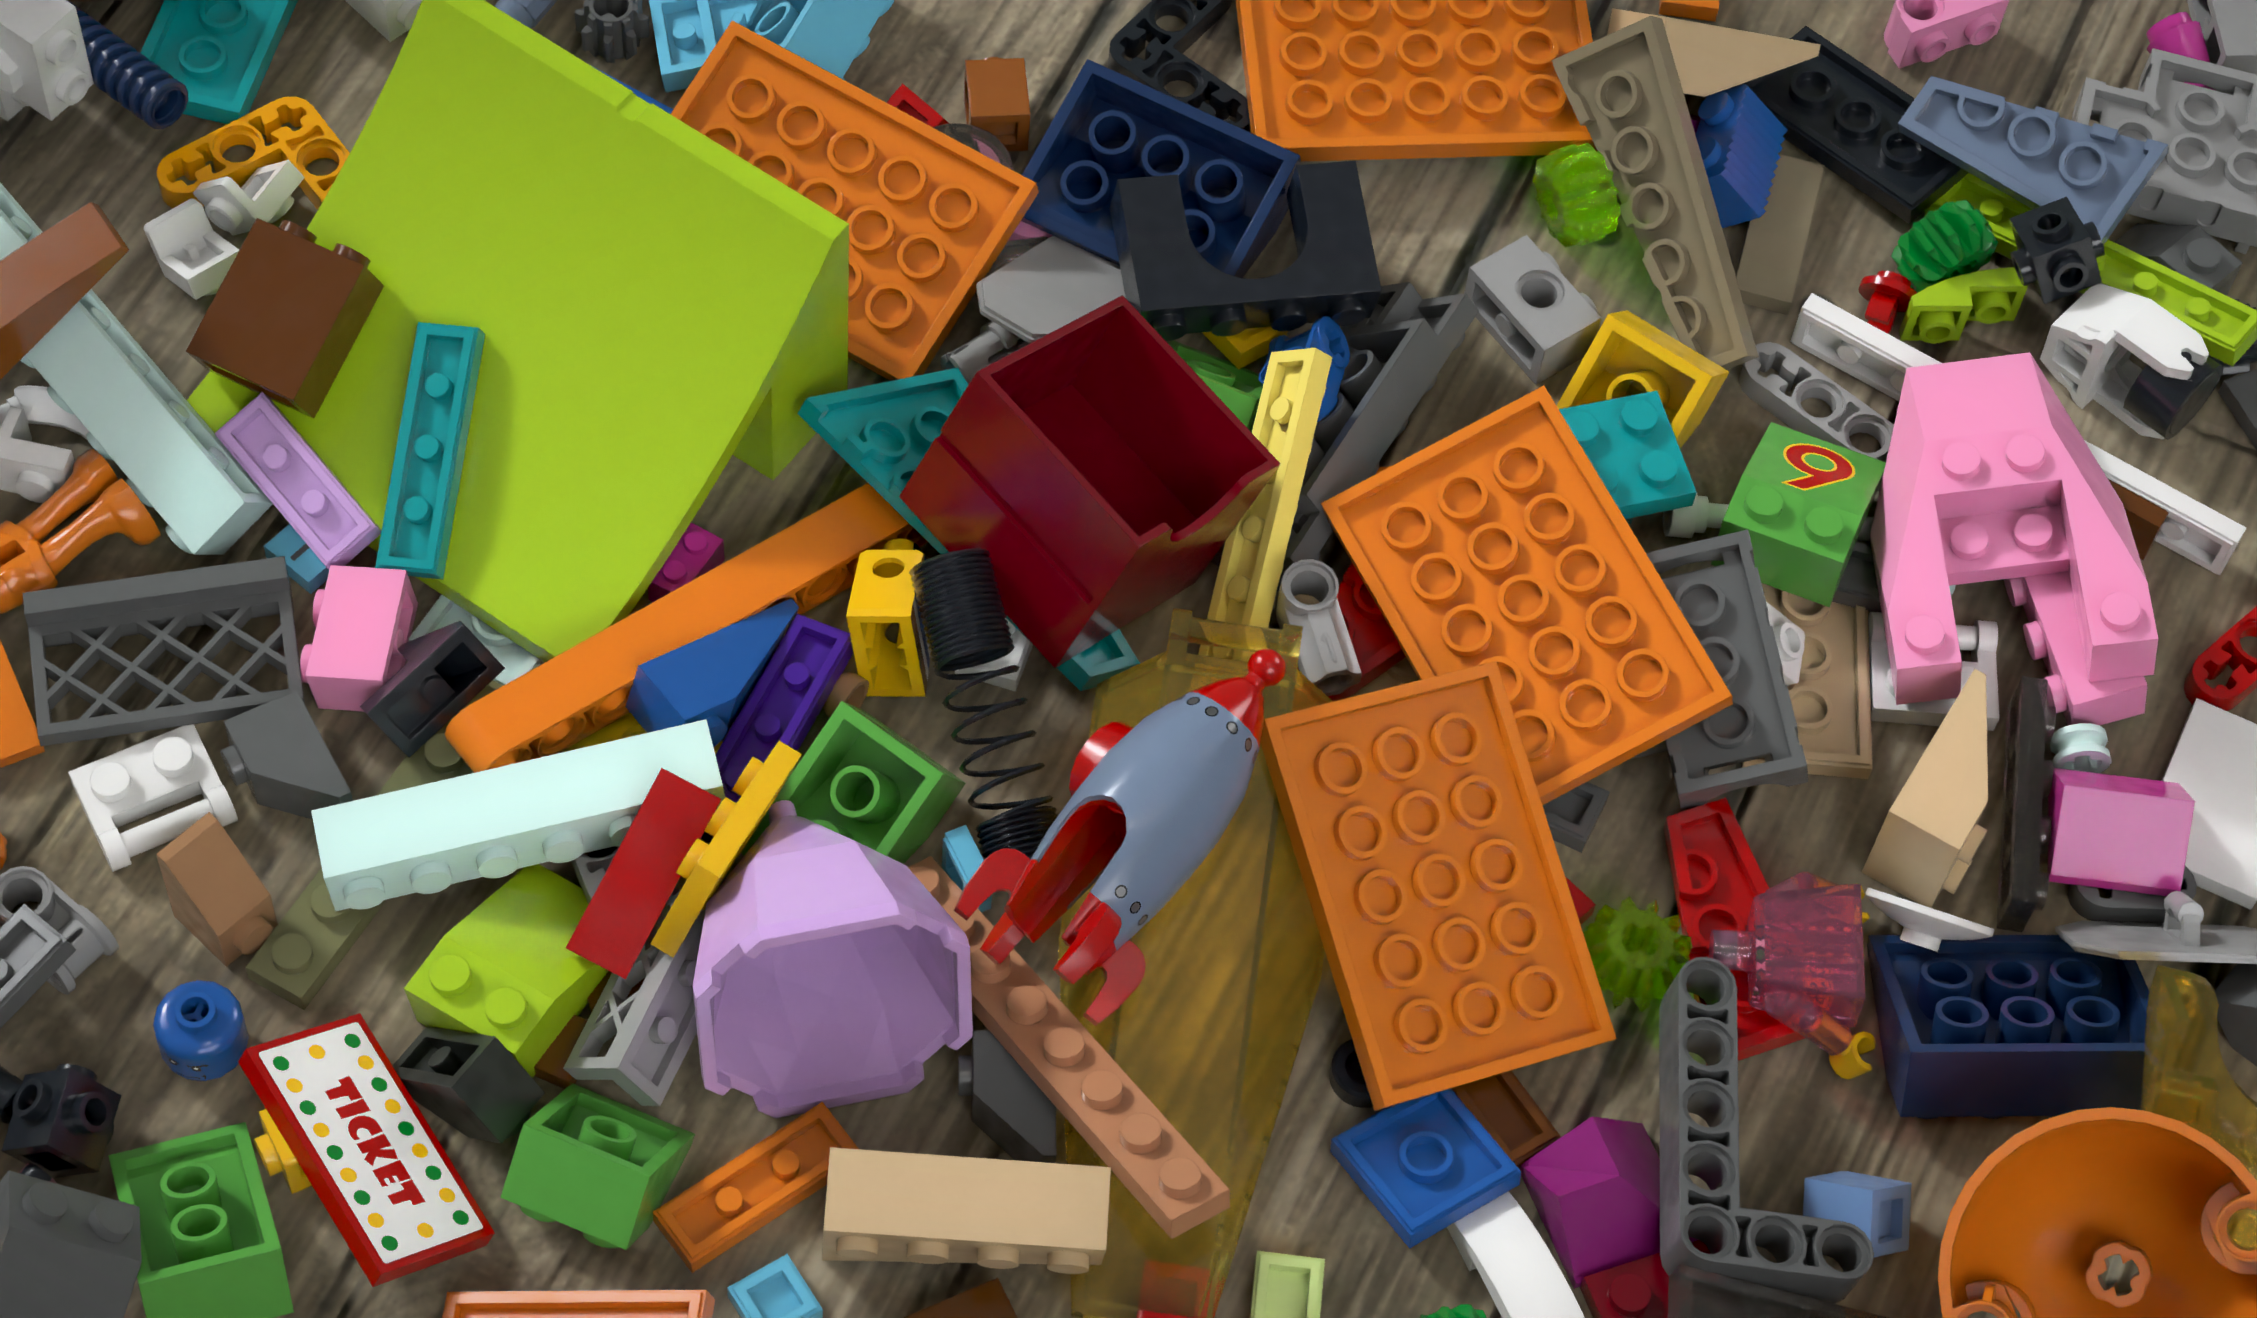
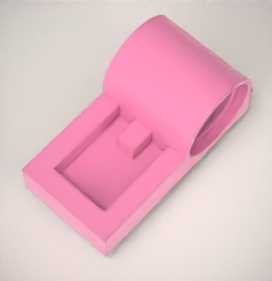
M1895 0L1884 32V41L1889 49L1888 53L1900 69L1920 61L1925 63L1932 62L1946 52L1968 44H1983L1994 35H1997L2009 0Z

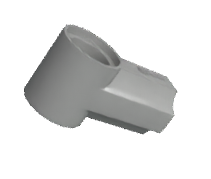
M1307 559L1291 564L1284 572L1275 614L1280 628L1288 634L1306 693L1319 695L1322 698L1341 694L1345 689L1359 683L1362 672L1337 599L1339 591L1338 578L1333 569L1325 563L1314 559ZM1307 594L1315 597L1320 603L1307 605L1299 602L1294 596Z

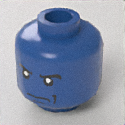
M202 980L180 984L164 996L156 1009L153 1022L156 1040L162 1059L174 1073L187 1080L209 1081L223 1077L239 1064L238 1061L247 1048L249 1036L240 1002L226 987L216 982Z

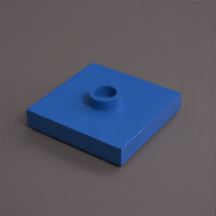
M1452 1089L1387 1107L1331 1139L1330 1152L1409 1249L1520 1185V1169Z

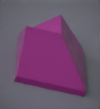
M1592 1116L1520 1165L1519 1169L1522 1179L1573 1289L1580 1287L1585 1276L1660 1253V1159L1643 1123ZM1689 1237V1240H1690L1691 1242H1694V1241H1697V1240H1698V1239Z

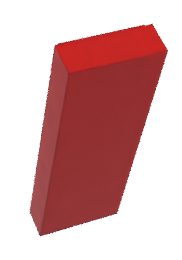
M661 768L565 948L626 979L681 877L676 871L696 839H701L705 828L722 799Z

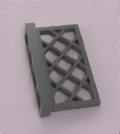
M285 556L23 593L24 615L29 631L37 733L41 746L226 720L295 690L298 691L305 704L293 613V597ZM280 614L281 625L264 644L241 630L251 618ZM207 625L217 631L213 638L198 653L176 640L186 627ZM142 634L152 641L133 662L128 661L110 649L123 636ZM230 640L253 654L234 676L211 662ZM76 643L86 650L66 672L47 661L46 647ZM282 645H284L285 657L277 653ZM165 649L188 663L169 685L146 672L148 667ZM99 659L122 672L102 695L79 681ZM267 662L287 675L289 689L261 693L247 683ZM201 672L224 686L212 700L194 702L181 694ZM48 677L56 682L50 689ZM135 681L158 695L145 710L128 712L115 704ZM69 691L91 704V707L79 719L52 723L51 710Z

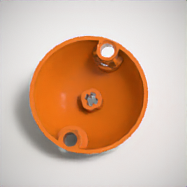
M2107 1107L2076 1110L2044 1119L2015 1134L1987 1156L1965 1183L1950 1211L1941 1241L1938 1268L1943 1318H1968L1974 1312L1984 1311L1993 1314L1997 1318H2019L2015 1310L2016 1308L2021 1318H2257V1247L2247 1248L2238 1245L2230 1237L2227 1228L2228 1220L2238 1210L2247 1208L2257 1210V1180L2239 1159L2213 1138L2181 1121L2149 1111ZM2119 1254L2123 1264L2130 1260L2134 1261L2139 1272L2135 1273L2130 1279L2132 1289L2121 1292L2117 1282L2110 1286L2105 1284L2101 1274L2107 1271L2110 1266L2109 1256Z

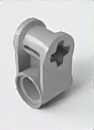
M20 866L10 868L0 875V928L13 915L11 911L14 907L23 902H38L40 905L34 912L66 938L76 949L47 980L61 993L69 994L76 988L75 979L103 954L112 956L119 949L115 937L104 923L87 908L78 905L46 877L43 872L36 868Z

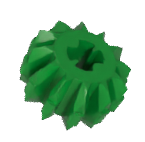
M1967 200L1956 201L1955 203L1952 201L1944 203L1936 211H1929L1923 219L1914 222L1913 227L1907 233L1900 236L1897 242L1898 245L1894 248L1891 257L1897 265V271L1911 282V288L1915 289L1918 293L1943 280L1978 271L1982 266L1990 262L1991 254L1995 252L1999 242L1992 233V227L1989 225V222L1979 209H1974Z

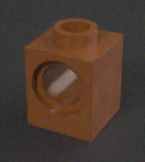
M989 57L982 60H965L964 106L968 146L970 147L969 138L990 146L996 152L1028 151L1031 114L1024 58L1003 59L1000 57Z

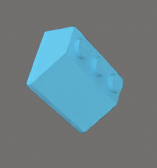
M764 0L749 30L845 80L843 76L852 61L862 54L869 45L870 37L868 34L877 19L889 10L894 0Z

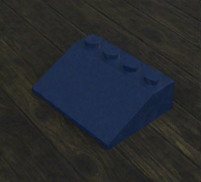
M1087 59L1022 174L1024 177L1037 183L1039 193L1021 221L1120 266L1110 213V205L1117 180L1178 174L1188 232L1196 250L1216 269L1226 274L1243 278L1275 235L1289 209L1286 193L1296 165H1301L1300 155Z
M1868 935L1867 951L1885 1074L1900 1117H1917L1921 1119H1935L1938 1117H1984L1988 1119H1999L2005 1116L2055 1117L2076 1110L2107 1107L2144 1110L2159 1115L2164 1114L2176 1048L2136 960L2115 959L2078 952L2061 939L2059 935H1993L1992 937L1978 940L1942 939L1938 952L1900 940L1901 935Z

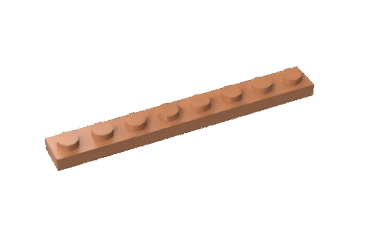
M930 856L909 866L908 868L967 936L970 946L973 1013L1104 1163L1111 1167V1171L1166 1234L1173 1239L1230 1208V1189L1013 948L1001 964H995L980 950L994 926L978 908L967 921L953 911L962 890L939 864Z

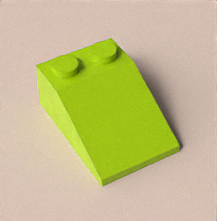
M540 864L527 866L519 871L442 937L404 987L417 1021L426 1027L431 1026L495 1036L533 1078L536 1063L573 1015L579 1016L588 1003L587 998L608 972L603 967L565 948L588 906L582 888Z

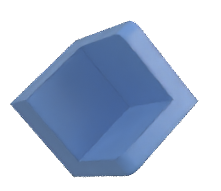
M1838 1171L1806 1177L1804 1179L1803 1216L1844 1221L1857 1226L1865 1232L1871 1241L1874 1257L1909 1250L1912 1183L1849 1171Z

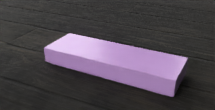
M263 392L214 433L328 570L330 565L345 566L381 534L382 530L274 402Z

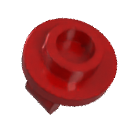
M1879 271L1876 275L1865 276L1862 278L1858 289L1861 296L1869 301L1865 313V319H1868L1867 323L1889 335L1892 331L1897 312H1906L1911 297L1917 294L1911 288V282L1906 277L1892 271Z

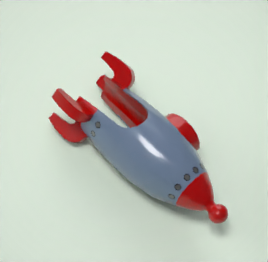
M1265 648L1257 650L1252 654L1247 663L1248 674L1244 677L1219 680L1193 690L1146 716L1134 728L1123 722H1111L1099 728L1086 741L1078 753L1071 770L1069 784L1071 798L1049 827L1031 859L1016 849L1003 848L993 852L980 864L968 881L953 910L967 921L977 908L993 893L1004 891L1009 894V899L1004 906L1005 913L993 927L980 948L993 963L1001 964L1024 936L1032 943H1035L1095 883L1061 936L1069 948L1054 966L1053 970L1064 981L1074 985L1084 974L1088 976L1095 969H1102L1104 983L1093 1002L1083 1014L1094 1026L1115 1012L1135 991L1145 975L1146 962L1141 950L1129 939L1149 922L1191 877L1219 842L1245 797L1260 748L1264 724V697L1262 693L1265 687L1278 684L1286 673L1285 660L1276 650Z

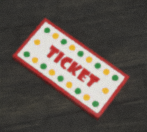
M360 1013L245 1049L238 1061L239 1065L372 1287L487 1246L495 1234L494 1230Z

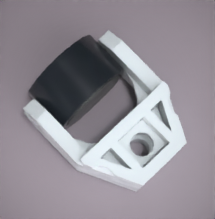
M2101 283L2091 286L2051 325L2040 357L2042 363L2055 379L2067 388L2072 400L2081 409L2094 399L2138 434L2158 439L2166 438L2167 440L2177 435L2195 417L2216 388L2223 372V367L2208 356L2207 347L2198 332L2152 299ZM2131 353L2147 364L2143 370L2129 360Z

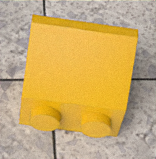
M1628 310L1610 313L1605 318L1559 400L1557 407L1558 409L1658 391L1679 448H1681L1701 423L1727 378L1729 371Z

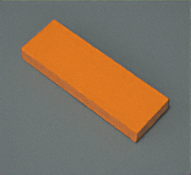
M821 1102L654 1210L653 1221L691 1273H693L826 1186L830 1147L859 1148L825 1104Z

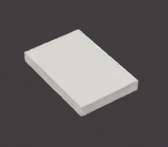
M2196 699L2161 781L2179 783L2195 800L2185 866L2194 875L2197 886L2251 910L2257 901V724L2200 699Z

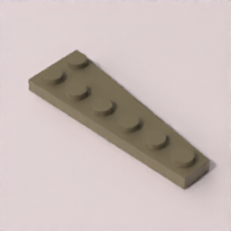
M1646 17L1553 59L1554 69L1579 124L1587 127L1598 151L1594 156L1603 176L1610 177L1622 203L1618 208L1625 224L1628 227H1633L1644 251L1643 263L1654 286L1661 293L1662 304L1679 341L1726 370L1758 358V352L1662 18Z

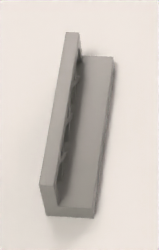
M740 854L738 858L736 857L734 863L732 864L731 868L729 869L721 884L732 872V870L736 867V865L740 862V860L744 857V855ZM682 876L678 880L627 978L624 979L614 973L611 974L563 1067L576 1080H613L641 1106H661L697 1033L693 980L705 910L700 912L674 958L650 944L686 882V879ZM644 979L640 989L626 1000L631 988ZM616 1034L606 1056L597 1057L602 1045Z

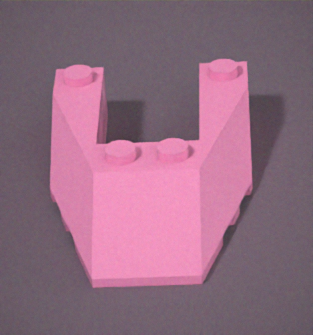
M2031 353L1906 368L1870 533L1896 705L1957 698L1961 692L1962 660L1949 586L2068 571L2089 682L2154 675L2158 634L2148 582L2123 503Z

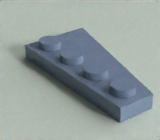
M1934 76L1928 79L1898 122L1899 132L2031 209L2067 196L2082 223L2086 224L2091 221L2094 223L2103 246L2168 153V144L2148 138L2144 142L2120 135L2118 130L2096 123L2093 126L2061 118L2059 112L2036 106L2035 110L2006 102L2003 96Z

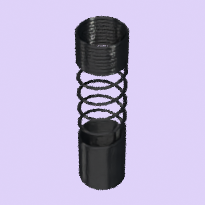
M972 548L938 555L916 564L909 574L912 576V586L915 588L913 592L916 594L917 605L920 607V617L923 619L922 624L925 626L923 629L926 632L925 636L928 638L926 642L929 644L930 655L933 657L931 661L934 663L935 674L948 680H969L949 692L942 704L945 708L955 712H980L957 725L951 737L954 741L962 744H990L968 756L959 769L961 773L972 777H999L975 790L968 799V803L974 808L983 810L1010 809L980 823L976 827L975 831L978 832L977 837L980 839L978 843L982 845L980 850L983 851L982 856L985 859L993 852L1003 848L1016 849L1031 859L1049 827L1058 816L1055 807L1039 805L1052 802L1054 797L1049 795L1023 801L994 804L977 803L974 799L1001 783L1041 770L1045 767V764L1038 763L993 771H971L966 769V765L976 758L1002 746L1034 737L1037 732L1030 730L1013 735L978 739L961 738L957 735L966 726L999 711L1026 704L1028 699L1023 697L1008 702L981 706H954L949 703V700L958 693L991 678L1017 672L1020 667L1012 665L993 671L969 674L941 672L961 670L986 664L1008 655L1015 648L1012 644L1013 640L1010 638L1012 634L1009 632L1008 621L1005 619V609L1002 607V597L999 594V588H997L998 583L994 575L995 571L992 569L994 566L991 563V557H989L990 552L986 549Z

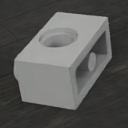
M1527 235L1469 268L1464 294L1468 295L1479 310L1475 317L1535 385L1585 356L1598 333L1601 316L1598 314L1593 301L1586 294L1579 293L1563 276L1556 260L1549 253L1541 251Z

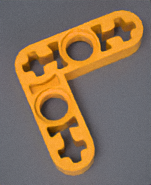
M283 97L168 154L157 167V180L163 201L171 208H175L191 198L200 202L193 192L203 182L228 176L241 188L257 168L289 160L305 177L298 186L318 210L350 152L314 106L307 100L299 97ZM289 122L293 127L296 128L301 126V128L299 130L292 131L291 128H289L288 126H281ZM262 134L265 135V139H266V142H267V143H269V142L272 141V145H270V146H266V145H265V142H264V139H263ZM235 145H246L255 150L253 156L243 162H231L222 157L227 149ZM319 158H329L339 164L335 171L325 176H316L306 170L308 164ZM212 161L216 173L212 172L210 164L206 166L205 163ZM185 176L188 180H196V182L187 185L184 181H176V179Z

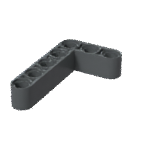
M1696 957L1686 962L1662 997L1659 1008L1660 1258L1662 1267L1671 1279L1680 1285L1690 1288L1817 1305H1834L1845 1299L1872 1266L1874 1257L1872 1243L1865 1232L1857 1226L1844 1221L1740 1207L1737 986L1735 977L1729 968L1720 961L1709 957ZM1689 992L1700 996L1707 1005L1694 1000ZM1689 1052L1698 1054L1706 1061L1708 1066L1695 1061ZM1689 1113L1699 1115L1706 1121L1709 1127L1697 1124ZM1689 1175L1701 1178L1706 1182L1710 1190L1698 1187L1693 1183ZM1689 1237L1699 1239L1706 1244L1711 1254H1706L1696 1249L1689 1240ZM1756 1246L1765 1248L1769 1252H1771L1775 1257L1777 1263L1768 1261L1764 1257H1762L1758 1252ZM1823 1255L1836 1260L1843 1269V1272L1829 1266Z

